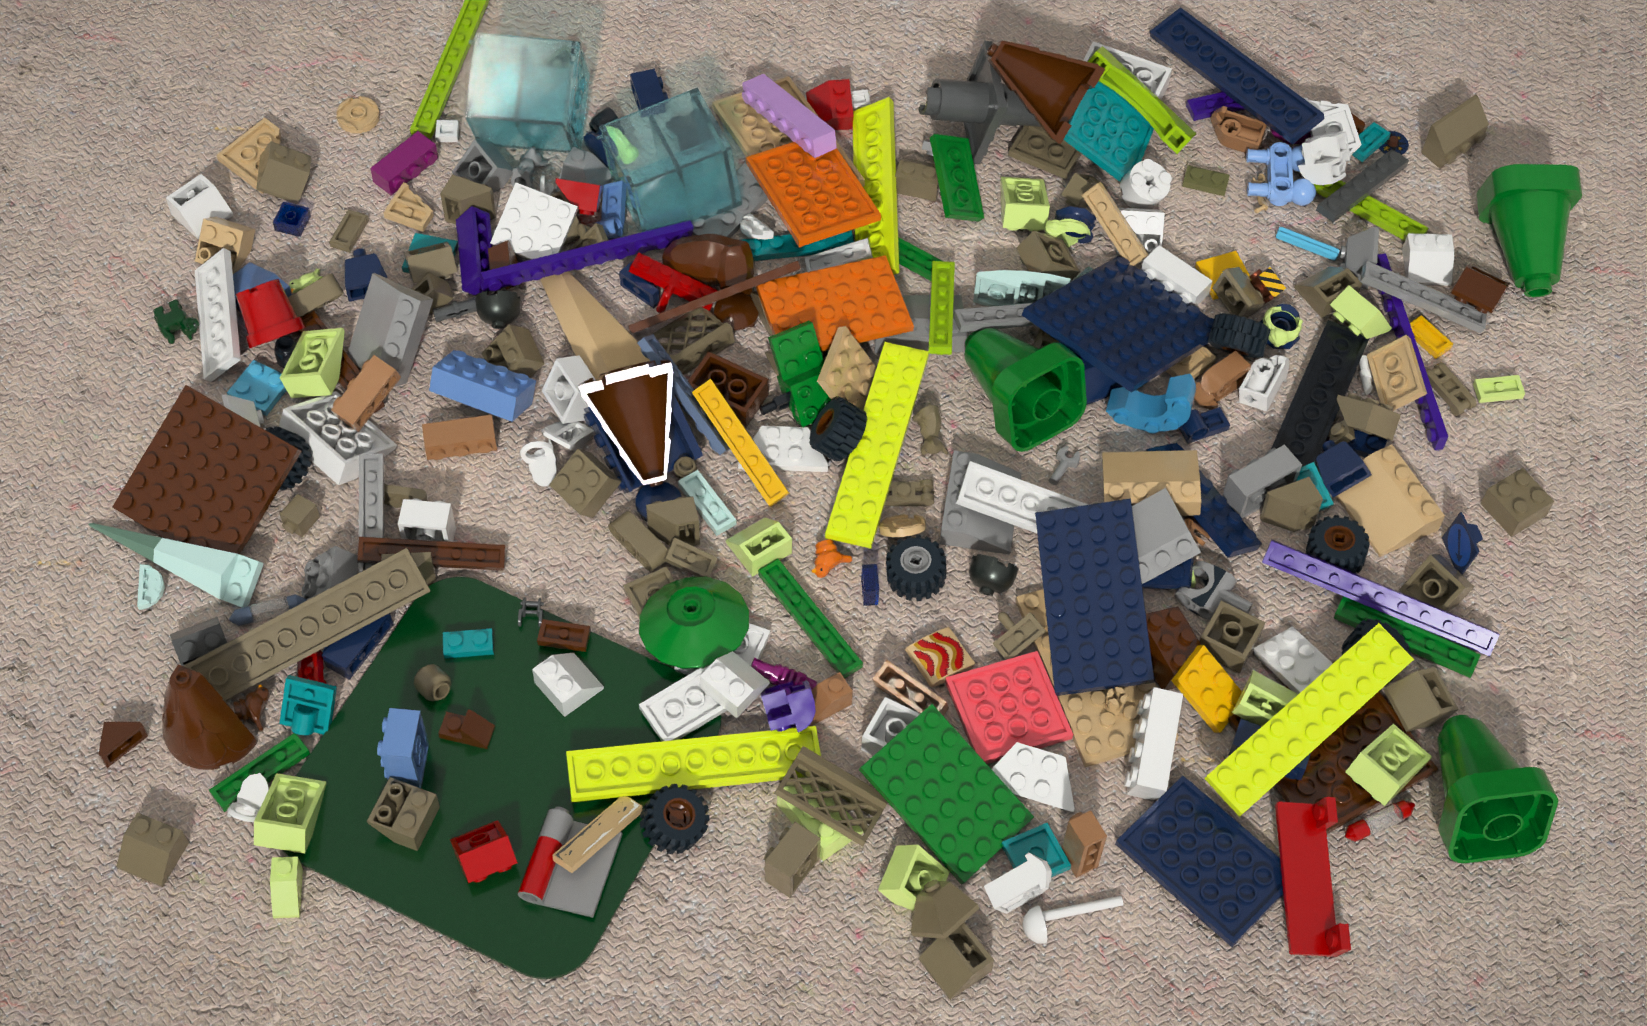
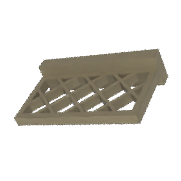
M702 307L685 313L653 333L657 340L669 338L668 343L660 344L664 349H667L666 352L683 375L699 366L708 351L716 355L735 343L732 326L727 322L723 324L711 312ZM700 313L705 316L704 320H693ZM679 326H687L686 332H677L675 329ZM691 326L703 327L702 332H690ZM707 327H717L712 332H706ZM673 338H685L684 343H673ZM689 338H701L693 344L688 343ZM671 350H682L676 355H670Z
M804 746L774 793L861 846H864L888 804L875 788ZM795 770L807 778L798 779ZM810 784L813 792L804 793L801 785ZM817 784L823 786L829 791L820 792ZM785 786H795L798 794H791L783 788ZM832 797L835 806H826L823 798ZM839 797L843 798L851 804L842 805ZM807 799H817L820 807L811 806ZM854 810L858 819H848L845 811ZM861 810L865 811L873 817L864 818ZM839 812L842 820L837 821L833 819L830 813ZM861 825L864 835L862 836L855 832L852 826Z

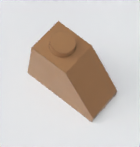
M840 672L818 683L812 690L816 712L809 726H813L852 705L853 690Z

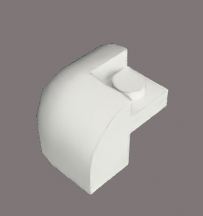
M1346 131L1327 133L1305 139V142L1302 143V155L1305 162L1298 165L1300 173L1305 179L1309 180L1312 184L1327 185L1333 184L1346 176L1344 172L1346 161H1350Z

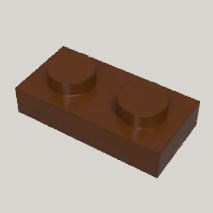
M542 619L537 643L541 646L586 652L591 627Z

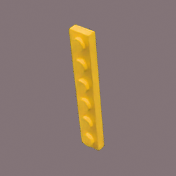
M709 379L695 389L692 394L767 504L771 507L790 494L715 383Z

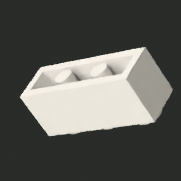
M1160 245L1143 260L1141 270L1147 273V277L1152 281L1161 282L1167 291L1180 295L1183 298L1182 301L1186 304L1197 307L1209 295L1212 280Z

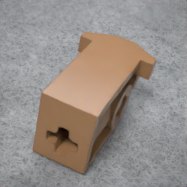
M1225 106L1217 109L1211 116L1213 128L1219 142L1223 146L1246 153L1247 149H1260L1267 128L1265 123L1228 111Z
M1234 351L1203 374L1201 383H1196L1194 401L1199 406L1209 410L1218 408V401L1241 386L1251 369V364L1237 351Z

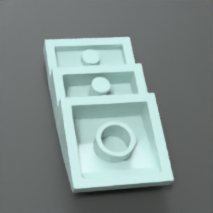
M996 270L977 272L973 302L989 307L1034 303L1070 283L1071 279L1031 271Z

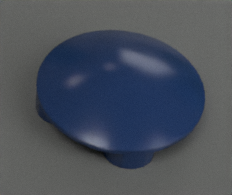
M667 482L653 487L647 484L638 492L635 504L642 520L647 522L646 505L656 501L675 500L678 497H682V495L674 485Z

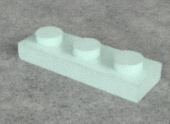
M698 470L678 480V486L686 497L693 496L696 510L716 536L736 525L735 517Z

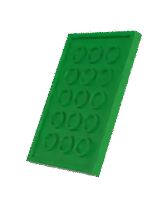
M933 704L858 769L961 885L1003 847V841L1014 837L1034 818L1030 811Z

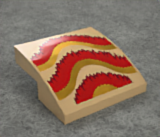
M950 627L931 633L905 649L930 687L944 684L946 677L972 670L975 662Z

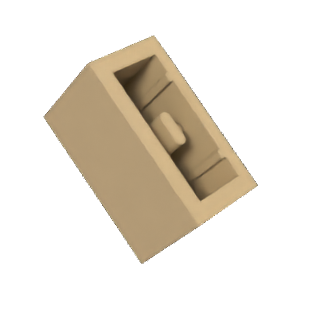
M219 217L204 218L195 262L204 264L217 252L225 248L231 251L233 274L236 273L252 249L256 229Z

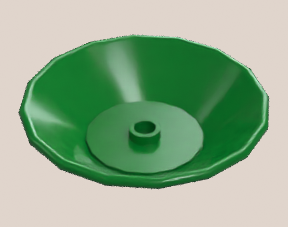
M707 576L685 577L664 585L648 599L639 619V635L646 650L660 662L681 669L704 668L711 665L717 658L732 651L734 652L740 647L749 630V609L742 595L728 583Z

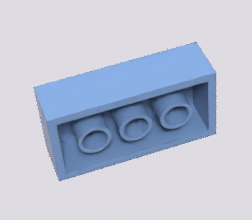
M453 350L433 366L429 391L513 422L532 405L536 380L529 378L525 374L512 372L504 366L488 363L485 359L474 358L463 351Z

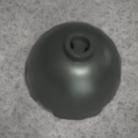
M498 290V294L487 296L486 291L475 296L478 316L483 322L491 324L494 329L505 328V324L512 323L520 313L521 297L516 292Z
M977 554V556H972L969 576L972 583L980 588L979 592L981 594L993 596L994 593L1007 591L1013 585L1019 569L1011 563H1008V567H1006L1005 564L998 561V558Z

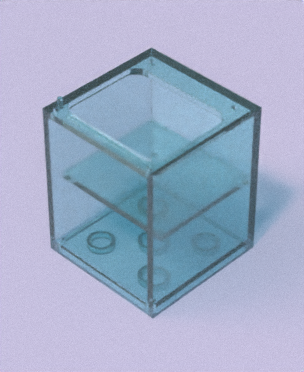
M475 33V40H469V44H474L465 112V118L475 139L493 143L495 147L529 149L531 146H535L536 150L569 153L572 147L581 149L590 80V70L581 42Z
M698 87L599 126L601 135L596 138L597 140L603 139L602 144L613 182L623 180L627 184L625 206L639 233L689 220L695 223L742 205L731 146ZM614 158L624 175L623 177L618 178Z

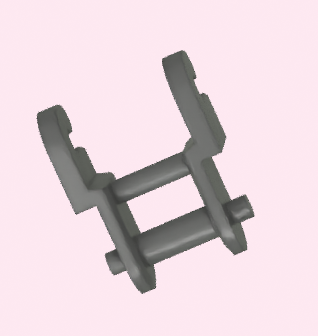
M524 597L523 601H521L523 607L519 609L518 626H522L521 621H523V617L526 614H537L540 627L544 618L543 610H541L544 602L541 601V598L538 601H527L526 597ZM526 606H537V610H526Z

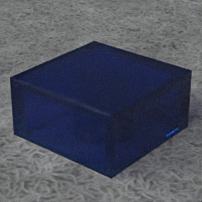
M283 202L273 220L275 231L301 237L311 218L310 210L308 207Z
M877 564L862 565L863 606L878 605L879 580Z

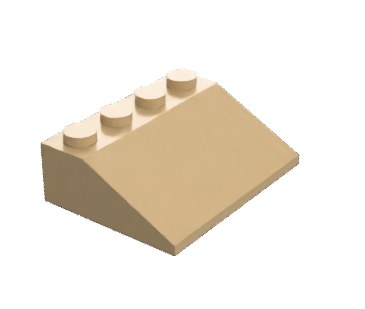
M1392 444L1363 459L1372 476L1336 496L1352 520H1356L1358 526L1365 528L1364 533H1368V541L1379 557L1438 531L1445 517L1444 513Z
M1197 450L1102 452L1104 502L1131 498L1133 506L1166 488L1181 516L1200 515L1201 487Z

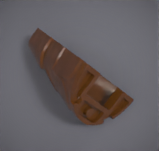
M1003 40L997 44L992 43L986 53L989 55L987 60L1009 90L1014 91L1027 111L1034 116L1048 136L1058 144L1062 143L1072 125L1068 121L1087 90L1095 88L1105 71L1103 67L1095 63L1068 58L1066 55L1041 51L1037 47Z
M655 360L628 365L602 373L596 381L590 378L579 384L581 396L599 419L603 429L619 448V454L643 485L649 484L650 487L661 485L664 483L663 480L667 479L671 443L669 430L673 370L670 360H661L659 365H656Z
M178 664L170 676L164 695L162 734L168 750L178 761L196 769L214 770L220 769V766L230 762L233 764L238 762L257 744L254 735L240 721L233 710L224 702L221 695L201 673Z

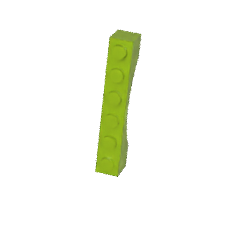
M1103 46L1087 61L1098 64L1105 69L1099 82L1105 84L1128 101L1150 123L1161 140L1176 154L1197 134Z

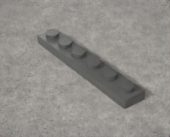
M1391 149L1319 203L1316 211L1330 221L1335 222L1406 168L1409 160Z

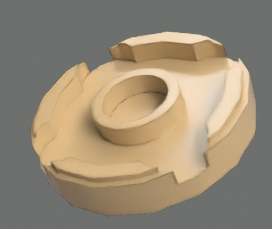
M358 96L356 99H353V97L346 99L339 105L336 112L339 126L350 133L370 131L377 125L380 118L377 104L372 99L364 96Z
M906 514L887 517L882 522H879V533L886 537L912 536L925 531L926 520L920 515H914V518H908Z

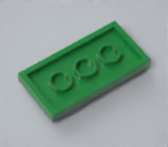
M940 134L932 135L929 138L945 218L978 222L983 220L984 213L969 139Z

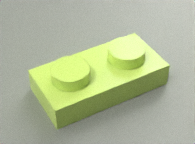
M1519 375L1475 379L1473 383L1479 403L1523 399L1525 395Z

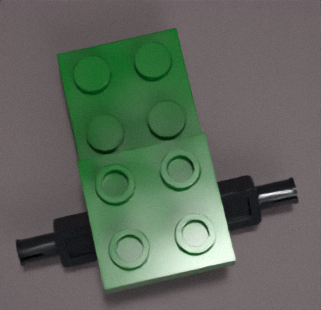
M809 320L768 337L779 374L777 380L782 395L773 398L772 402L759 406L762 415L774 410L778 412L789 407L796 423L801 427L814 423L821 410L831 401L817 382L824 361L813 322Z

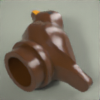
M259 684L258 689L247 694L245 699L233 702L235 714L240 721L246 722L248 719L255 723L259 732L263 731L261 716L265 704L270 697L269 690Z

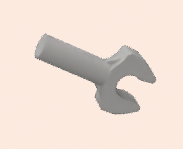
M1069 446L1059 449L1056 459L1060 463L1049 479L1051 484L1057 485L1068 467L1077 468L1080 461L1079 451L1074 454V457L1067 458Z

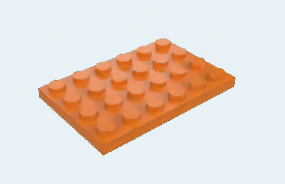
M792 142L746 157L747 166L799 247L881 220V213L837 148L814 158L796 142Z
M886 255L777 278L756 286L773 335L810 320L813 322L821 351L830 349L838 327L846 326L858 343L911 332L914 328Z

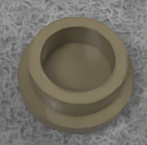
M681 457L675 462L673 470L675 475L682 479L695 472L697 465L690 457Z

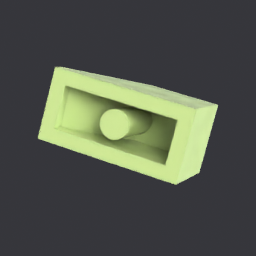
M273 857L271 860L270 889L273 918L300 917L303 868L298 857Z

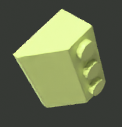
M810 784L801 785L804 793L813 792ZM817 784L820 792L829 791L823 786ZM785 786L783 788L791 794H798L795 786ZM777 796V806L792 824L797 822L821 838L820 858L822 861L852 841ZM832 797L823 798L826 806H835ZM807 799L811 806L820 807L817 799ZM845 811L848 819H853L851 815L847 811ZM839 812L830 813L833 819L837 821L842 820ZM859 825L852 826L855 832L860 835L863 834V830Z

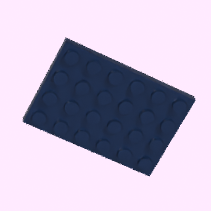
M1182 776L1115 843L1117 847L1231 947L1284 895L1280 858L1185 776Z

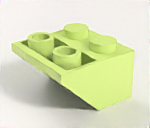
M766 517L726 540V544L752 577L758 574V570L777 559L782 560L792 554V538L778 521Z
M1253 670L1232 713L1248 722L1263 726L1293 700L1297 693Z

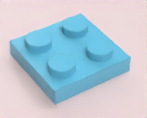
M253 360L228 390L227 395L253 401L256 410H261L262 414L267 416L287 390L280 380L282 373Z

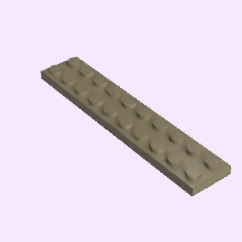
M405 548L184 665V667L201 673L225 701L431 590L408 548Z

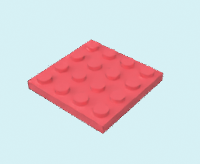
M1038 651L945 678L946 686L969 743L986 764L1000 761L1016 742L1040 749L1073 738V732Z

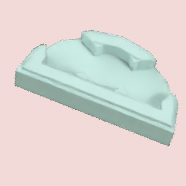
M140 564L137 602L138 609L142 610L156 604L163 596L165 589L162 575L153 569L152 566Z

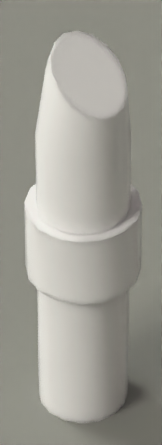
M1362 355L1359 362V375L1364 393L1368 395L1372 391V376L1368 365V358Z

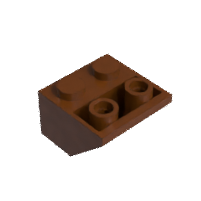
M1469 264L1464 269L1451 294L1455 295L1454 299L1464 304H1467V302L1476 305V310L1487 314L1488 312L1492 313L1499 306L1510 283Z

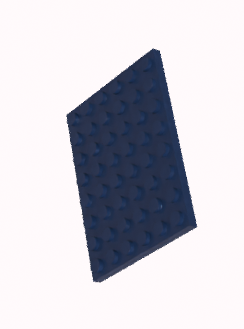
M1120 256L1113 258L1030 304L1022 312L1023 317L1064 344L1131 393L1207 345L1214 321L1213 318L1203 314L1196 306L1183 302V298L1180 295L1167 291L1161 282L1149 279L1146 272L1130 265L1127 259Z

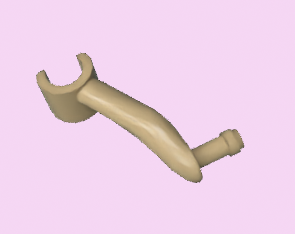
M1259 174L1258 181L1253 177L1251 183H1264L1265 176ZM1257 196L1260 207L1255 208L1254 212L1266 211L1268 209L1267 202L1264 197Z

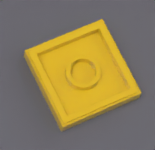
M1237 251L1200 260L1195 263L1196 270L1212 280L1209 294L1213 300L1219 299V297L1212 288L1225 269L1240 267L1242 272L1250 276Z

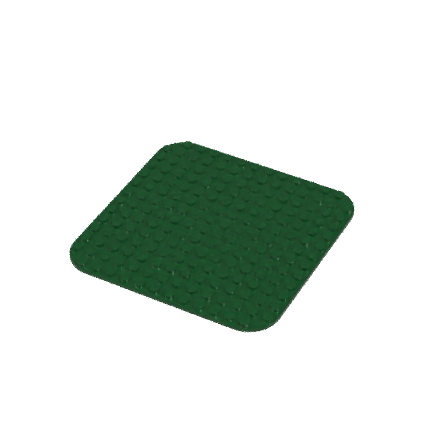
M468 577L446 578L429 586L430 592L414 600L330 724L328 731L324 733L297 773L296 777L326 781V788L313 835L305 854L286 850L282 851L288 857H298L301 865L516 972L536 979L562 977L575 971L589 959L655 844L653 846L648 844L650 841L649 837L644 838L642 834L645 828H640V822L643 820V818H640V815L620 831L623 835L593 918L533 904L518 896L520 885L548 810L555 809V807H563L569 811L573 821L589 824L620 798L571 802L566 751L662 742L639 709V704L687 675L593 632H590L586 652L538 645L537 638L540 627L537 614H526L523 617V621H521L522 626H518L519 609L523 607L521 605L523 600L477 579ZM526 606V610H537V606ZM543 610V619L572 623ZM492 628L494 655L444 659L443 632ZM574 653L604 686V689L564 717L534 683L532 669L551 655ZM430 664L438 665L451 679L448 695L437 701L426 700L414 687V678L417 672L422 667ZM389 708L420 711L429 742L421 789L436 794L440 808L418 851L394 843L367 823L374 806L388 782V779L384 777V767H381V756L377 755L379 740H383L384 737L382 723L384 717H388ZM470 709L494 724L495 729L488 749L439 738L438 733L446 712L465 716L467 710ZM721 715L679 740L718 736L721 728ZM654 794L628 797L644 807ZM498 820L508 835L517 864L512 865L511 869L505 872L492 873L481 882L468 883L450 839Z

